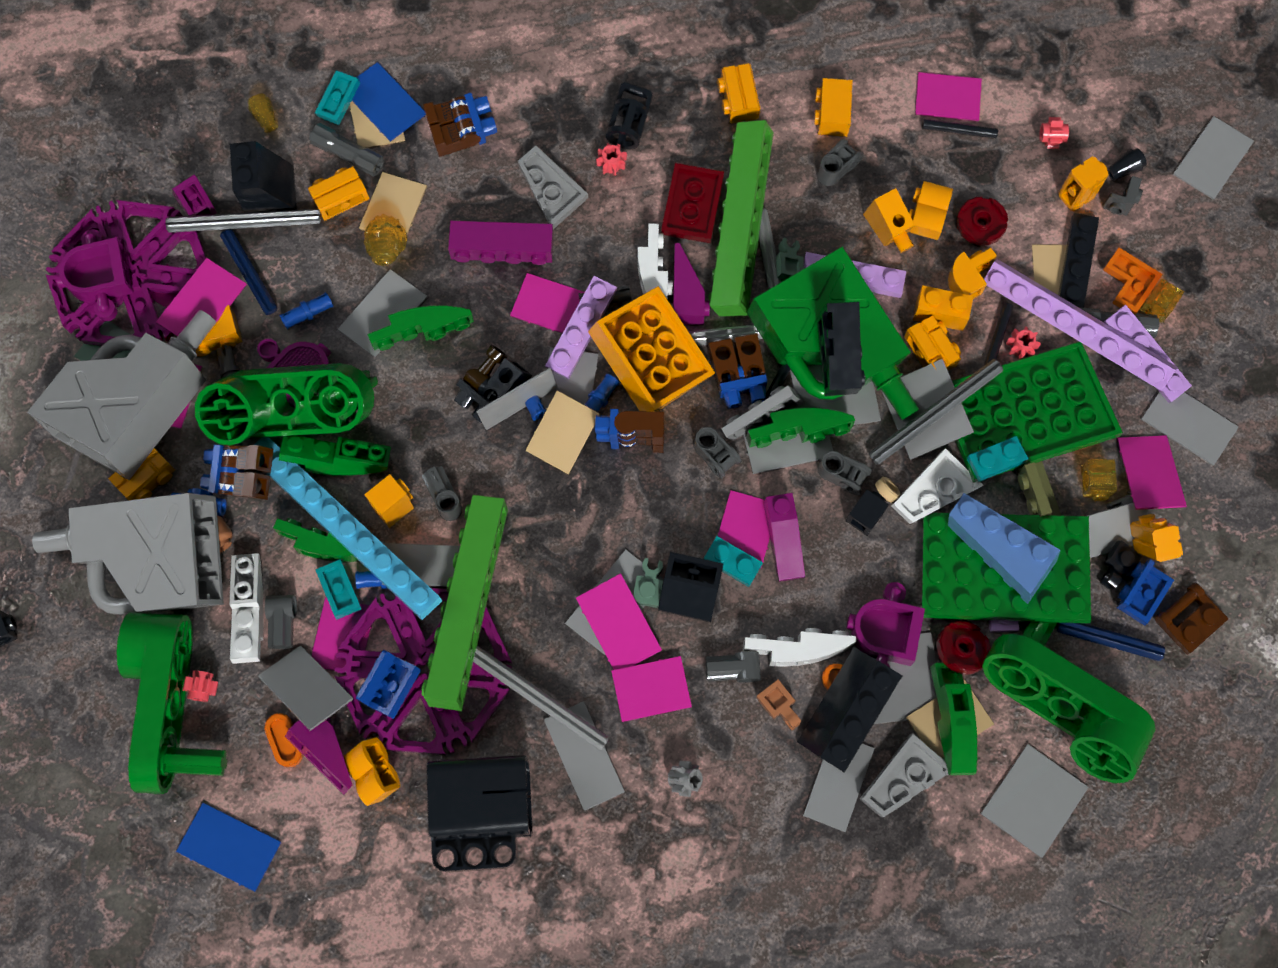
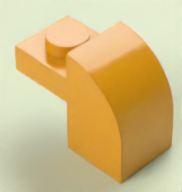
M990 248L984 252L979 250L970 257L965 252H962L956 258L948 276L950 291L971 295L973 299L980 296L987 285L980 272L991 267L997 255L993 249Z

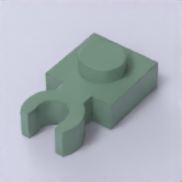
M783 238L778 246L780 253L776 256L777 278L786 280L804 269V259L802 256L797 255L800 249L799 241H795L789 247L787 245V238Z
M645 558L642 564L645 576L637 575L633 597L638 605L658 608L663 580L656 579V577L663 570V562L659 561L658 567L655 570H651L648 568V558Z

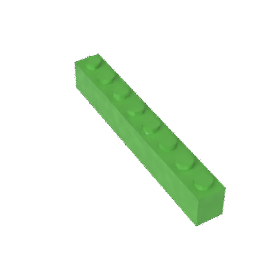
M766 120L737 122L736 133L733 134L732 138L734 145L733 154L729 158L730 174L726 179L727 194L726 200L722 204L723 221L719 225L720 241L716 247V268L712 272L713 288L709 294L710 307L718 316H748L747 311L750 303L774 134Z
M473 495L471 504L466 506L465 520L467 521L465 528L460 530L459 543L461 545L459 553L456 552L453 558V568L455 570L453 577H449L447 583V593L449 595L447 602H443L441 607L442 624L441 628L438 627L436 629L434 638L436 648L435 652L430 654L428 661L430 673L428 680L425 679L422 685V696H424L429 707L462 711L508 513L503 498Z

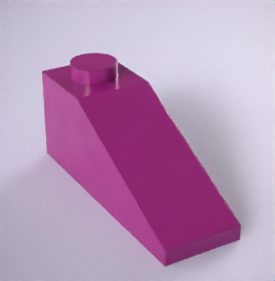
M195 174L172 189L174 197L187 216L215 215L217 213Z
M675 243L673 309L684 325H704V316H709L710 301H705V291L681 244Z
M793 493L768 496L765 498L764 510L778 582L805 578Z
M327 718L311 731L298 720L287 731L285 737L345 795L353 785L334 728L330 724V718Z

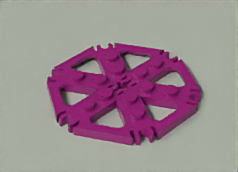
M116 200L119 209L110 201V210L108 212H103L100 206H96V212L99 216L96 217L95 211L91 209L51 251L53 254L49 256L52 262L58 263L54 268L46 267V271L50 275H45L62 326L70 334L79 328L80 331L75 337L84 344L102 346L108 340L115 338L100 333V327L105 321L99 319L95 314V303L84 302L75 312L71 311L64 288L60 289L56 281V273H59V265L62 258L81 242L82 235L87 230L95 229L100 230L105 240L114 237L120 240L125 247L128 267L133 272V294L110 300L114 302L117 308L123 302L125 303L134 329V336L142 338L147 333L163 341L161 334H164V339L168 342L174 334L156 323L159 316L150 291L177 295L196 272V269L204 262L207 257L197 231H167L166 218L182 216L181 212L178 209L175 210L174 207ZM131 216H142L159 219L160 222L134 247L126 224L128 218ZM181 241H188L197 261L194 269L159 265Z
M431 588L440 596L442 602H447L449 595L447 589ZM383 593L380 594V599L384 605L381 607L378 599L375 598L339 646V651L346 650L349 653L340 652L336 654L338 659L346 660V665L343 668L336 667L334 669L336 673L346 674V676H335V678L353 697V700L347 706L359 734L361 735L363 730L369 726L370 728L366 729L363 737L368 740L373 733H377L379 740L383 744L385 739H388L384 746L386 751L447 755L443 744L446 743L447 749L454 753L452 743L456 739H460L464 747H467L468 741L464 735L467 733L470 736L471 743H473L509 692V688H498L499 685L507 687V685L474 662L467 687L484 688L488 690L490 698L476 719L470 723L464 722L457 710L429 707L424 696H422L421 686L424 680H428L429 674L424 673L417 677L394 719L378 711H375L373 715H366L363 712L359 701L356 699L354 685L359 680H366L381 652L361 650L359 643L374 621L377 619H385L401 652L391 654L415 666L419 664L424 666L428 663L430 654L434 653L436 648L434 641L436 629L438 627L441 628L442 624L441 620L426 641L413 611L397 596L394 600L388 601ZM485 608L481 627L484 628L494 649L493 657L502 663H512L487 608ZM421 699L436 731V737L430 742L402 740L398 736V730Z

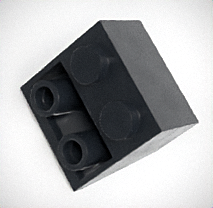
M670 552L658 611L711 622L724 563Z

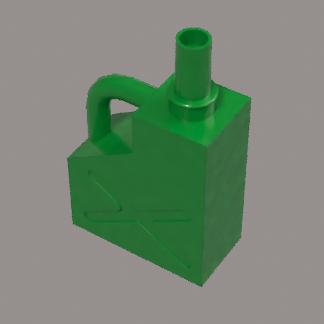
M843 247L753 299L747 314L779 365L787 364L800 385L810 395L828 400L844 395L825 396L823 383L819 382L807 367V365H821L817 317L828 303L859 302L860 339L862 346L861 370H864L865 374L864 385L872 381L876 391L882 390L901 420L920 410L900 377L903 373L897 367L911 352Z

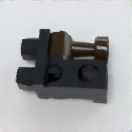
M492 344L486 350L488 358L478 369L468 370L464 378L460 379L456 384L460 390L454 401L465 409H468L474 401L477 402L479 405L472 413V416L480 423L482 422L476 412L477 410L515 389L532 377V374L520 364L507 359L508 356ZM496 364H501L491 377L490 374Z

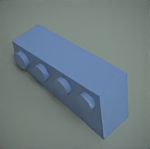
M965 493L949 514L948 526L972 550H975L990 568L992 567L1003 577V580L1010 587H1013L1028 604L1057 562L1060 549Z

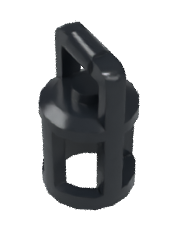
M623 82L619 86L606 132V139L609 143L615 146L620 144L622 149H635L639 146L652 100V92L650 90L627 82ZM623 92L645 98V105L632 98H622ZM617 115L624 118L622 126L615 125ZM632 121H639L637 132L630 129ZM626 136H629L633 141H625Z

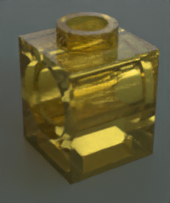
M1161 279L1151 291L1140 310L1146 314L1157 315L1159 322L1163 323L1177 305L1184 291Z
M1088 459L1081 466L1083 497H1092L1094 501H1105L1117 491L1115 459Z

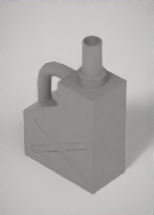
M199 310L177 338L171 337L167 344L147 333L142 338L134 335H121L112 338L103 344L90 360L67 362L27 413L54 438L130 480L207 380L193 364L192 360L197 357L196 349L214 327L216 321L206 312ZM122 351H131L126 358H113Z
M184 493L68 508L69 524L66 528L35 532L33 535L32 544L37 553L70 550L72 563L86 564L90 596L98 608L109 614L123 615L128 614V612L171 611L224 605L216 496ZM103 564L106 565L126 598H114L107 592Z

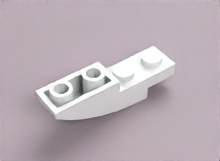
M648 224V247H638V273L643 294L659 286L668 300V296H673V280H668V271H663V257H658V249H663L664 233H659V224Z
M259 553L232 555L229 603L232 608L230 660L232 664L259 662L261 641L264 640L263 584Z
M806 628L805 632L801 631L798 636V642H794L792 637L780 636L777 637V640L766 639V635L751 634L750 638L745 637L743 651H757L760 655H770L769 666H800L826 660L844 652L854 645L856 636H849V632L840 630L833 631L832 634L822 633L821 629Z

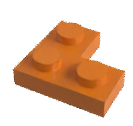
M1118 247L1103 271L1124 283L1112 304L1119 308L1127 305L1133 314L1139 311L1163 275Z

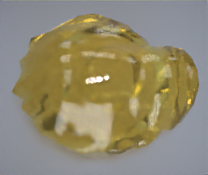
M377 215L369 222L364 232L366 252L372 257V261L376 265H391L406 248L407 233L399 219H395L393 216Z

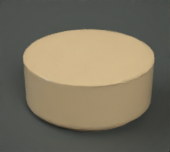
M882 477L875 483L878 492L888 502L894 503L900 497L898 487L889 478Z

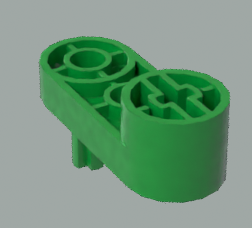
M341 363L241 370L206 386L198 394L195 402V417L199 428L209 439L218 444L229 446L254 437L340 433L351 430L370 415L374 406L373 388L378 385V380L376 376L370 377L369 370L361 371L352 365ZM286 393L294 399L296 409L287 402Z
M128 612L120 626L117 641L119 673L123 678L140 679L128 763L129 783L135 793L165 794L172 785L175 773L224 776V769L227 768L226 750L179 748L187 691L182 690L185 676L189 677L193 649V629L188 615Z
M1029 621L1022 635L1006 634L997 638L982 666L989 682L1008 697L1074 737L1070 746L1071 757L1085 772L1100 780L1111 783H1126L1133 780L1156 731L1155 722L1150 714L1131 699L1045 647L1057 622Z

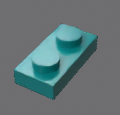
M336 70L315 111L317 117L340 125L360 85L359 79Z
M1017 436L968 455L967 461L978 482L1026 463L1028 457Z
M716 536L703 558L724 563L722 572L747 587H750L763 564L760 560Z
M341 559L315 569L336 620L361 610Z

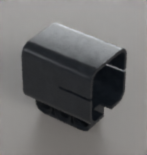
M526 755L427 762L428 831L432 845V862L438 870L450 873L507 869L515 865L518 859L517 838L532 837L533 835L531 798H527V795H531L530 765ZM502 847H509L512 852L511 859L506 863H500L497 860V852ZM473 849H480L483 853V859L477 865H471L468 860V854ZM444 851H451L454 855V861L450 866L443 867L439 861L440 855Z

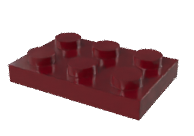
M675 163L661 233H664L665 236L711 243L724 171Z

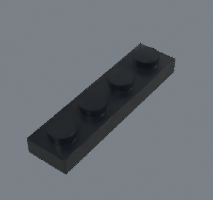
M1074 212L1071 218L1058 296L1078 308H1084L1099 218Z

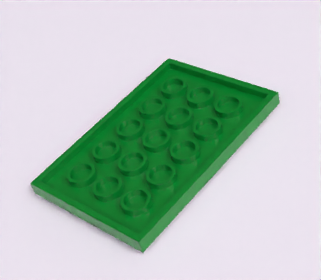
M1077 342L1002 365L1003 371L961 402L974 433L955 441L970 473L972 482H976L978 480L967 461L968 455L1017 436L1023 447L1028 461L1005 472L1021 468L1026 464L1044 461L1120 437L1123 432L1083 344ZM971 375L953 380L955 388Z
M930 513L923 517L922 608H925L923 618L1060 623L1091 622L1089 516L1046 515L1040 517V515L1000 514L1060 549L1057 562L1028 604L1013 587H1010L1003 580V577L992 567L990 568L983 561V558L975 550H972L948 526L950 513Z

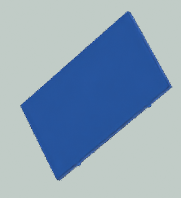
M378 62L356 77L359 79L360 85L352 101L390 142L426 115L425 111Z
M202 803L176 852L190 858V861L193 860L239 883V886L242 885L255 892L281 842Z

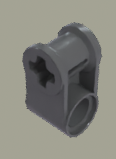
M846 138L841 139L822 158L817 174L819 182L825 186L835 185L844 175L859 164L864 154L852 148Z
M703 427L697 432L694 449L717 477L722 479L725 476V472L734 464L738 465L742 462L735 449L727 444L716 430L710 427ZM704 437L710 438L713 445L709 447L703 446L700 443V439Z
M836 451L826 453L818 465L820 477L854 495H861V487L865 478L872 472L867 465L852 460ZM826 462H834L838 470H829L826 467Z

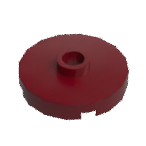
M974 197L967 200L961 206L957 216V228L961 236L968 242L978 246H988L996 243L1004 235L1008 225V214L1005 208L992 198ZM978 221H983L985 225H980Z
M955 621L946 626L938 635L936 642L937 653L943 664L950 670L962 675L974 674L983 668L984 660L991 649L989 639L980 632L981 629L975 624L967 621Z

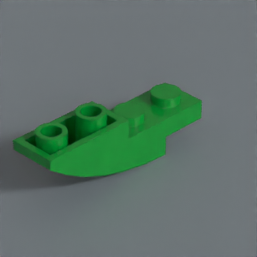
M453 306L416 307L388 315L391 325L367 335L374 351L377 349L384 351L394 346V343L401 340L410 341L415 339L421 332H423L426 341L442 339L446 336V333L453 330H465L474 320L470 309Z
M822 408L782 410L770 413L768 425L748 430L746 440L749 448L754 446L764 448L771 445L774 440L782 439V441H788L795 438L799 433L802 443L807 441L817 443L824 440L827 435L835 434V436L847 434L852 429L855 418L853 415L841 411Z
M290 435L283 436L279 461L305 465V472L316 474L364 475L387 470L391 447L338 437L337 443Z
M277 518L273 529L278 535L296 541L293 547L299 554L326 561H337L339 559L342 562L359 561L330 533L326 536L327 533L318 528L312 527L311 530L302 528L300 522L291 518H287L286 521Z
M934 663L930 670L941 714V719L937 722L948 775H975L977 771L978 744L970 684H964L962 674L950 670L943 663Z

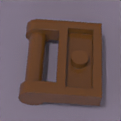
M1192 583L1180 599L1165 612H1160L1155 616L1157 624L1186 655L1192 653L1229 619L1205 594L1204 589L1197 583ZM1195 600L1200 606L1176 627L1172 620Z

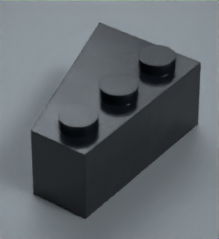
M859 302L828 303L817 317L824 395L857 394L865 384L864 370H861L862 346L860 339Z

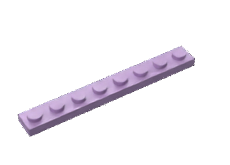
M998 259L994 261L984 279L988 287L1160 391L1165 388L1178 368Z

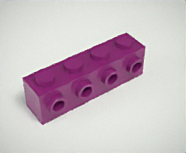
M450 221L448 250L451 260L463 263L470 260H480L483 263L506 261L509 264L532 262L536 265H544L553 261V224Z

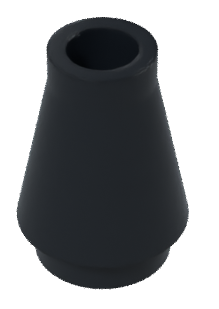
M1138 148L1134 150L1129 149L1116 162L1107 167L1110 179L1115 181L1118 178L1142 171L1143 167L1147 165L1142 151Z

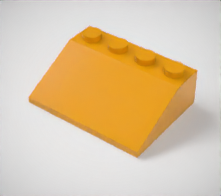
M659 286L598 320L588 331L639 411L657 412L715 374V371Z

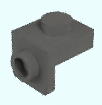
M1132 176L1124 188L1123 195L1110 193L1103 208L1113 214L1127 216L1134 204H1138L1142 196L1143 190L1139 189L1142 179Z

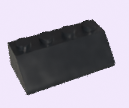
M853 648L797 742L845 773L903 675L862 651Z

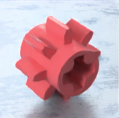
M1049 117L1048 122L1041 124L1039 140L1040 142H1045L1047 149H1059L1060 144L1067 142L1069 126L1068 124H1063L1061 117Z
M607 143L603 150L598 149L599 158L596 159V165L599 167L603 166V174L613 173L616 176L620 169L625 170L624 161L627 160V153L620 151V144L615 146Z
M1027 326L1020 332L1014 329L1011 333L1012 337L1006 341V344L1011 346L1009 355L1014 354L1019 360L1026 355L1028 357L1034 356L1035 350L1041 345L1040 342L1036 341L1038 333L1028 330Z
M194 670L192 677L185 676L182 691L188 692L187 699L208 702L209 695L215 696L218 682L212 681L214 674Z

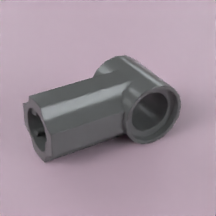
M435 466L428 469L422 475V478L439 515L446 521L458 519L462 514V505L443 466ZM447 502L455 503L451 509H443L444 504Z
M295 594L267 595L265 598V615L268 620V648H293V618H296L297 615Z
M743 651L737 652L735 655L706 657L707 681L736 680L743 683L760 681L759 652Z

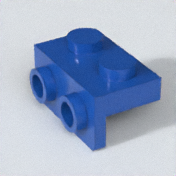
M1149 559L1144 564L1140 562L1131 574L1134 580L1130 586L1126 584L1120 591L1118 598L1121 601L1116 607L1144 626L1149 623L1174 582V579L1153 566L1155 561Z
M382 650L368 677L361 685L356 699L366 706L394 719L421 669L395 657L386 650Z

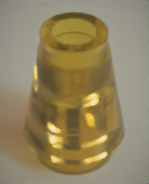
M263 93L252 96L247 101L249 112L265 133L275 131L278 128L271 99Z

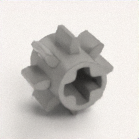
M680 761L679 766H672L668 773V783L672 787L671 791L685 797H691V791L698 792L703 781L702 773L698 770L699 766L692 765L691 761Z

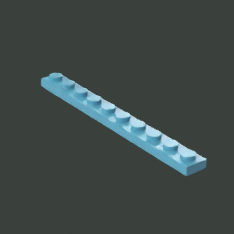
M262 437L254 444L274 449L271 473L267 474L421 620L442 602V599L298 464L279 461L281 448L269 437ZM262 453L260 454L259 467H261L265 461L264 455Z

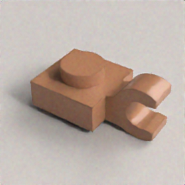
M776 680L756 696L773 720L781 715L791 731L800 725V718L790 708L795 703V699L779 680Z

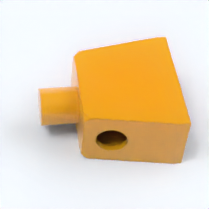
M895 188L874 199L863 215L882 244L887 246L894 242L900 253L912 248L914 244L908 233L914 227V222L898 190Z

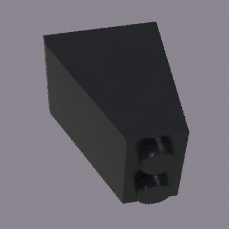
M256 141L230 144L232 190L244 213L297 210L294 166Z

